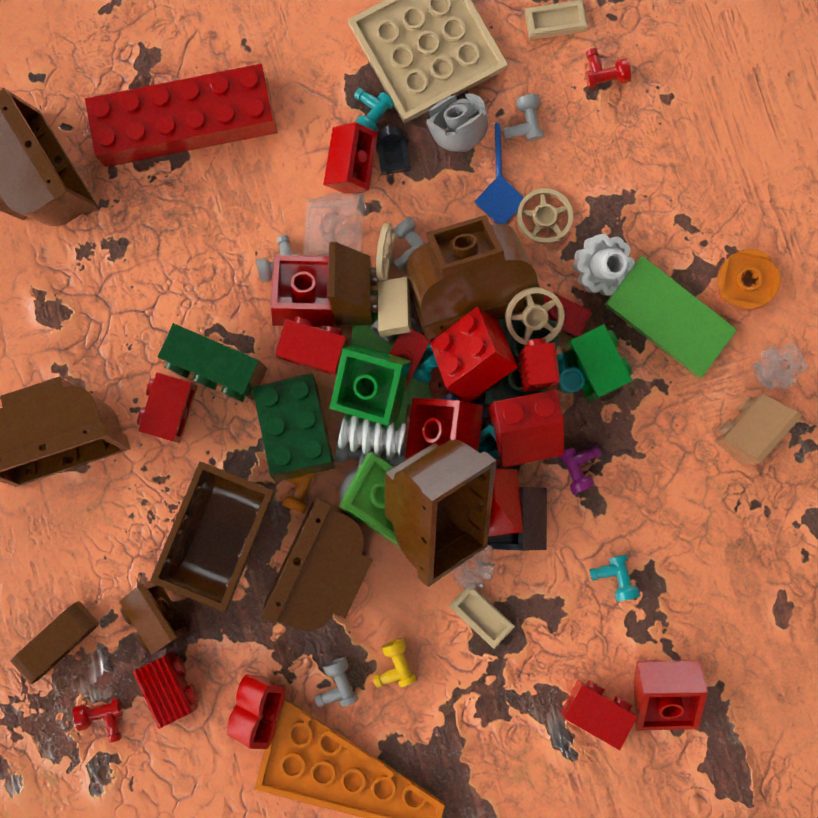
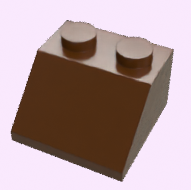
M329 242L328 299L337 326L373 324V313H378V295L373 294V286H378L379 282L376 275V267H372L369 255L338 242Z
M150 581L142 583L119 601L122 606L120 611L123 618L129 625L133 624L138 632L137 640L145 651L149 650L151 655L190 631L165 589Z

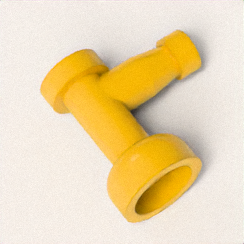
M404 638L392 640L381 646L383 654L386 657H392L396 668L388 670L381 675L373 676V681L377 688L382 687L383 684L398 681L400 687H405L417 681L415 674H411L403 654L407 648Z

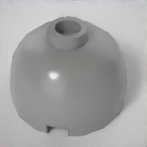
M465 94L467 99L457 100L456 95L449 96L439 101L430 109V119H427V125L433 139L440 147L453 152H466L475 147L484 138L488 128V117L485 103L480 96Z

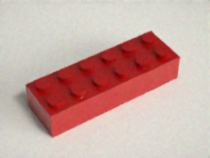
M262 64L85 98L94 154L105 167L278 133L268 80Z

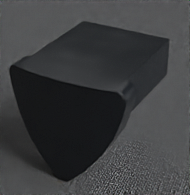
M387 126L378 132L376 148L382 176L411 171L406 144L409 142L408 135L404 130L395 126Z

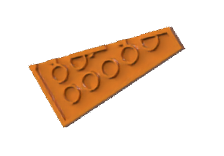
M285 698L282 710L276 718L274 738L268 749H264L254 790L362 818H442L445 806L442 800Z

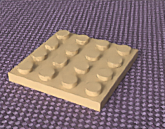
M384 0L348 19V24L386 93L392 98L394 107L404 124L430 111L439 101L449 96H458L508 68L505 58L471 0Z

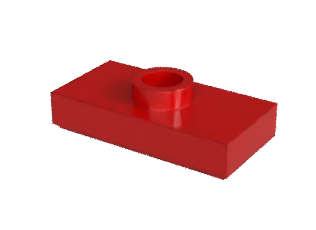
M554 294L558 297L564 309V322L560 331L573 338L581 336L592 311ZM544 295L545 303L551 301L552 298ZM555 304L547 311L548 321L557 322L558 309Z
M412 327L411 332L398 335L389 353L412 360L406 387L431 339L426 340L423 333Z

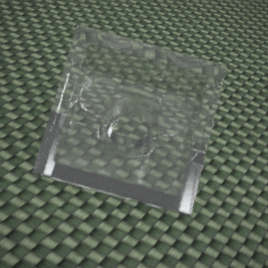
M332 193L306 200L303 256L329 257V242H338L363 253L366 208L364 194Z

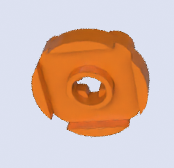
M757 249L738 251L728 257L719 268L717 286L720 298L740 310H754L766 305L776 296L780 288L781 275L778 267L775 268L774 264L770 261L772 258L765 252ZM747 272L751 273V278L756 280V283L751 284L749 287L745 286L741 280V277H744Z

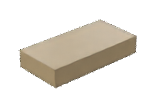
M583 0L525 8L524 14L529 40L587 32L588 25Z
M407 276L378 282V332L381 337L411 332L410 281Z
M470 583L449 605L493 649L515 627Z

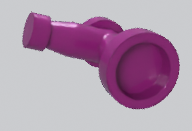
M597 445L578 453L575 448L564 451L563 456H559L560 461L564 460L573 480L570 484V490L573 495L595 486L590 476H584L579 465L588 462L592 458L601 456Z

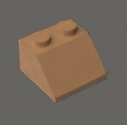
M765 394L753 398L748 396L737 408L740 413L734 420L728 419L719 428L718 433L721 435L715 442L742 466L759 464L765 460L802 415L798 411Z

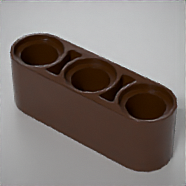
M77 601L20 650L10 662L28 683L32 685L93 632L100 623L81 601Z

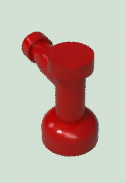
M591 48L586 51L590 70L585 72L588 89L595 88L596 84L615 79L620 83L631 82V70L627 58L619 59L616 61L615 67L603 70L597 49Z
M119 698L112 699L109 704L91 709L84 704L74 706L73 718L78 731L88 729L92 721L103 718L109 734V742H116L122 738L121 733L118 731L117 717L123 715L122 704Z

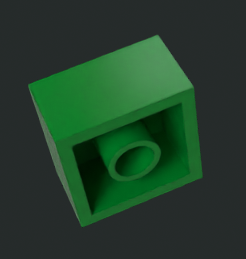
M605 324L570 340L562 349L567 354L570 366L579 369L584 375L585 382L581 389L588 403L633 381L630 376L633 374L632 368L625 357L621 358L616 348L619 346L618 340L612 330H607Z
M355 344L343 348L329 409L389 426L399 417L412 360Z

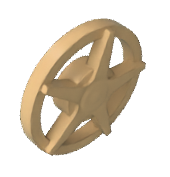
M548 188L537 189L527 194L521 201L517 211V223L521 232L529 240L539 244H551L559 241L568 233L573 222V210L568 199L560 192ZM540 195V205L534 211L523 210L527 201ZM545 195L556 197L564 206L555 209L554 206L546 203ZM567 210L568 222L565 229L561 232L555 222L557 215ZM522 215L533 218V222L536 225L533 233L526 229ZM548 228L557 234V236L551 238L536 236L541 229Z
M391 223L383 224L379 236L376 256V275L378 280H387L390 266L394 265L393 247L396 233L393 231Z
M539 287L525 289L516 294L508 304L505 314L506 326L512 337L524 345H527L533 330H540L544 327L551 331L547 336L541 338L546 339V343H548L558 335L563 326L564 309L562 303L556 295L547 289ZM530 294H544L552 298V300L541 306L534 304ZM526 297L527 306L523 312L512 314L517 302ZM556 304L558 320L553 328L547 322V311ZM511 320H522L526 326L523 338L515 333Z

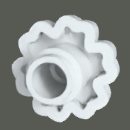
M599 234L584 241V249L576 251L573 269L580 273L578 277L579 285L584 287L589 293L599 292L603 296L612 295L635 264V261L628 257L630 246L620 237L609 238L606 234Z

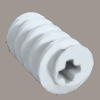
M345 414L340 429L338 447L343 450L349 442L351 452H356L359 446L362 445L364 455H367L373 447L374 454L378 457L386 450L387 460L391 461L396 453L400 457L406 424L402 423L400 428L395 431L394 422L383 428L382 424L375 422L374 425H371L370 421L366 419L358 422V417L353 415L348 420Z

